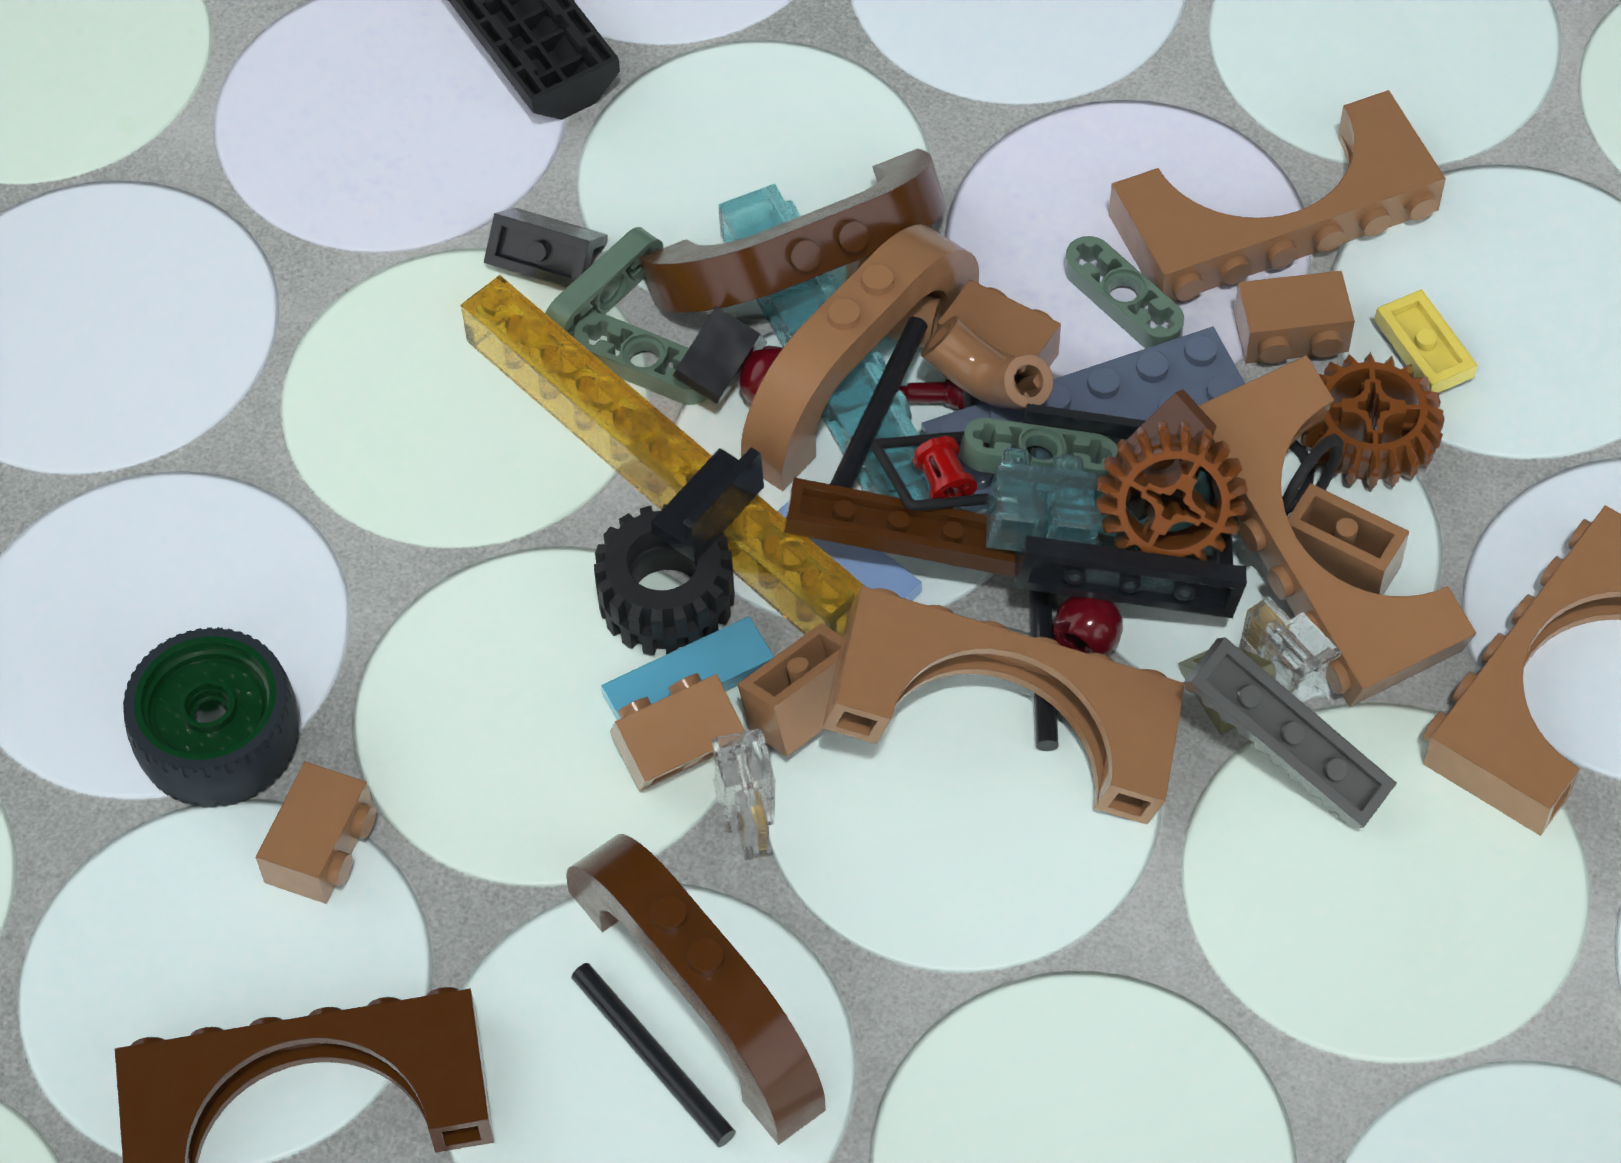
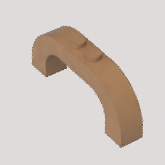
M921 224L907 227L884 242L805 321L772 363L757 390L747 414L741 439V457L751 447L761 452L763 479L783 492L793 482L794 477L797 478L816 458V432L819 420L829 399L843 379L922 298L928 296L941 299L940 317H942L969 280L979 283V267L975 256L931 227Z

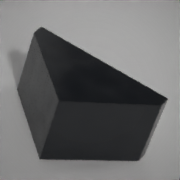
M715 306L672 377L715 404H718L740 378L743 366L752 352L763 349L767 341L759 332Z

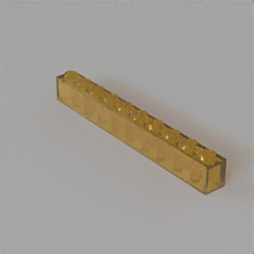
M498 275L460 304L467 342L661 511L663 510V504H668L712 457L710 453L501 275ZM757 494L723 531L728 540V548L732 553L733 573L804 635L822 623L843 636L848 612L861 587L864 585L808 537L784 533L786 518Z

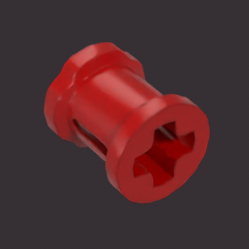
M954 437L932 438L921 444L914 452L912 462L919 472L924 473L931 488L929 499L974 495L977 490L975 478L972 474L966 473L958 457L960 447Z

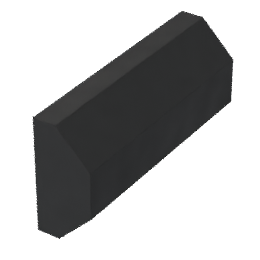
M448 0L534 114L563 120L598 102L620 72L618 56L574 0Z

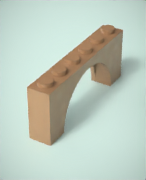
M1387 90L1343 105L1338 139L1347 158L1348 170L1342 180L1329 194L1306 208L1273 217L1254 218L1228 215L1192 201L1172 186L1160 169L1156 168L1111 183L1109 217L1141 273L1172 301H1187L1196 297L1201 292L1224 284H1237L1250 275L1270 268H1283L1296 259L1317 252L1332 251L1343 243L1363 236L1378 235L1387 228L1406 221L1422 220L1439 210L1446 178L1391 92Z
M1306 355L1198 406L1217 426L1211 445L1225 441L1230 448L1227 459L1238 458L1241 463L1242 471L1236 477L1246 480L1248 491L1239 498L1245 501L1247 510L1245 515L1236 517L1240 522V534L1245 545L1251 552H1258L1267 567V578L1273 592L1279 599H1286L1295 614L1297 631L1307 646H1314L1323 661V671L1329 686L1336 694H1342L1349 707H1352L1462 652L1476 635V631L1448 586L1433 592L1413 596H1388L1364 591L1341 581L1326 571L1308 554L1297 539L1288 521L1282 499L1281 479L1284 459L1287 450L1302 434L1323 421L1334 402L1333 397ZM1212 478V486L1216 494L1217 484L1215 479Z
M1604 505L1592 522L1587 519L1581 521L1568 543L1571 551L1564 560L1556 556L1550 562L1540 580V585L1543 586L1536 597L1527 594L1523 598L1511 619V623L1515 624L1507 636L1499 632L1493 638L1482 658V661L1486 663L1478 675L1471 671L1466 674L1453 696V700L1457 703L1448 714L1439 711L1432 719L1423 736V740L1429 743L1423 765L1540 836L1569 798L1580 768L1556 751L1545 739L1534 722L1524 693V667L1542 645L1563 631L1595 621L1621 620V514Z
M861 587L847 615L823 721V729L877 744L892 719L896 705L918 687L933 680L953 675L979 674L993 676L1014 682L1033 691L1055 707L1070 723L1082 741L1092 767L1095 785L1094 809L1148 824L1165 803L1185 686L1183 682L1167 678L1166 675L1157 670H1140L1114 662L1104 654H1087L1061 646L1057 641L1047 637L1034 638L1007 630L1005 626L994 621H978L954 614L949 608L941 605H925L901 598L897 593L888 589Z

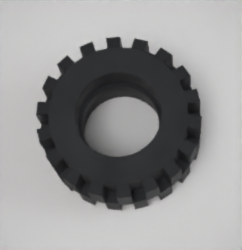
M652 506L640 508V515L637 517H633L628 513L619 518L620 528L617 529L610 526L603 534L604 544H598L595 552L596 564H594V575L601 617L606 619L607 629L612 635L621 634L622 643L631 649L637 644H641L645 654L655 655L656 649H666L667 655L680 647H684L718 631V624H727L731 616L730 606H734L735 599L732 553L728 548V540L724 533H722L703 555L694 562L652 534L651 521L661 511H653ZM661 570H675L691 577L683 585L669 590H654L639 584L647 575Z

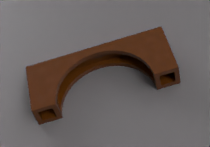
M442 987L430 991L426 996L404 1000L395 997H382L371 1001L367 1006L345 1010L337 1007H323L303 1017L285 1020L278 1017H264L253 1021L249 1026L226 1030L219 1027H204L195 1030L190 1036L167 1040L160 1037H145L134 1041L131 1046L114 1048L123 1163H198L202 1147L212 1126L224 1109L238 1095L259 1080L275 1072L302 1064L319 1062L342 1063L365 1068L388 1079L403 1090L422 1113L428 1125L435 1153L495 1143L478 1017L471 988L459 990L453 987Z

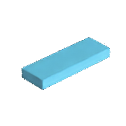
M750 616L602 684V695L618 720L621 719L618 710L644 697H648L651 704L671 695L668 687L692 674L698 673L701 680L717 674L725 691L737 686L739 682L774 658V655Z

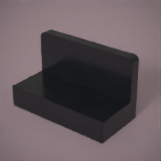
M512 208L494 213L483 263L568 287L590 267L594 249L606 245L608 235L519 208Z
M751 447L738 460L719 448L651 521L652 534L696 562L764 488L762 453Z

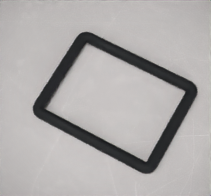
M965 431L880 438L874 440L871 445L874 455L902 503L911 511L1015 501V483L1010 476L996 474L1006 492L913 500L884 449L920 446L932 438L943 436L954 437L957 442H962ZM983 442V447L989 448V443Z

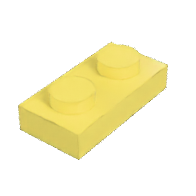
M1422 289L1376 309L1374 321L1407 366L1412 364L1415 378L1428 377L1429 391L1440 393L1475 377L1477 363Z

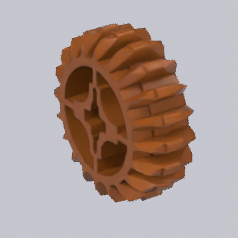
M1371 352L1364 358V362L1358 363L1350 354L1343 361L1342 367L1329 362L1327 368L1324 369V374H1319L1333 397L1334 402L1323 421L1301 435L1303 448L1312 450L1323 438L1337 434L1343 440V453L1334 476L1339 473L1345 474L1349 487L1357 479L1366 480L1370 490L1377 485L1380 479H1383L1392 489L1399 482L1400 475L1412 481L1418 473L1419 467L1427 468L1428 464H1430L1433 454L1440 447L1443 436L1441 431L1445 421L1444 410L1439 409L1441 403L1439 393L1429 391L1428 377L1413 378L1412 364L1399 369L1395 367L1393 356H1390L1385 363L1375 362ZM1332 447L1320 457L1315 465L1328 462Z
M1161 420L1157 425L1158 436L1149 438L1147 431L1143 427H1139L1136 430L1138 445L1134 447L1128 441L1120 439L1117 443V448L1123 459L1106 457L1103 462L1104 469L1110 475L1097 478V490L1105 494L1096 499L1097 512L1106 515L1101 521L1104 532L1116 533L1113 539L1114 545L1120 549H1127L1132 546L1134 551L1177 557L1194 554L1195 559L1207 561L1204 548L1208 545L1214 550L1223 552L1226 545L1220 533L1237 535L1239 525L1233 517L1245 515L1247 510L1245 501L1239 498L1248 491L1246 480L1236 477L1242 471L1239 459H1227L1230 448L1225 441L1211 445L1213 436L1207 428L1202 429L1194 438H1191V427L1188 422H1181L1178 426L1177 434H1170L1167 423ZM1176 459L1170 467L1163 470H1155L1148 467L1159 461ZM1199 466L1207 470L1216 481V495L1212 505L1204 502L1202 494L1193 489L1197 482L1195 473ZM1130 486L1138 489L1141 498L1150 503L1146 510L1148 519L1144 525L1138 522L1126 507V497ZM1176 489L1181 491V498L1171 496L1167 502L1162 501V493L1172 495ZM1179 522L1194 524L1182 530L1167 532L1173 525Z

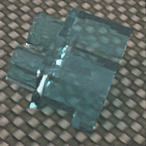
M1006 448L1001 462L998 461L987 497L986 548L1021 552L1026 535L1095 545L1102 524L1100 508L1095 506L1094 501L1097 481L1096 473L1085 471L1081 456L1061 454L1053 458L1050 468L1032 465V455L1027 450Z

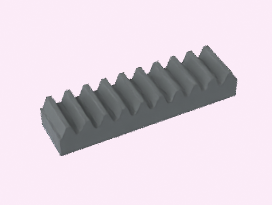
M1226 637L1215 640L1183 682L1185 689L1189 693L1202 698V704L1216 710L1220 714L1219 718L1222 721L1232 724L1237 728V733L1240 736L1254 742V748L1268 754L1273 764L1286 769L1291 779L1301 782L1305 786L1306 792L1319 797L1325 808L1338 813L1339 819L1343 823L1354 828H1364L1397 784L1396 781Z

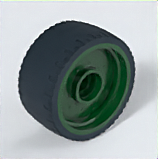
M207 627V629L198 628L194 631L189 630L186 633L177 634L173 638L170 637L164 643L158 644L155 649L149 651V654L142 658L141 663H138L136 670L132 672L131 679L127 683V689H125L123 700L124 723L133 754L151 782L167 796L170 795L173 799H178L182 803H190L193 806L200 805L201 807H217L219 805L227 806V804L231 803L236 804L241 800H248L249 797H254L258 795V792L264 791L268 785H272L274 780L282 775L281 772L287 768V764L291 761L292 754L296 750L299 733L298 709L289 678L277 657L265 644H261L258 639H254L248 634L245 635L241 631H233V629L217 627L213 629L212 627Z

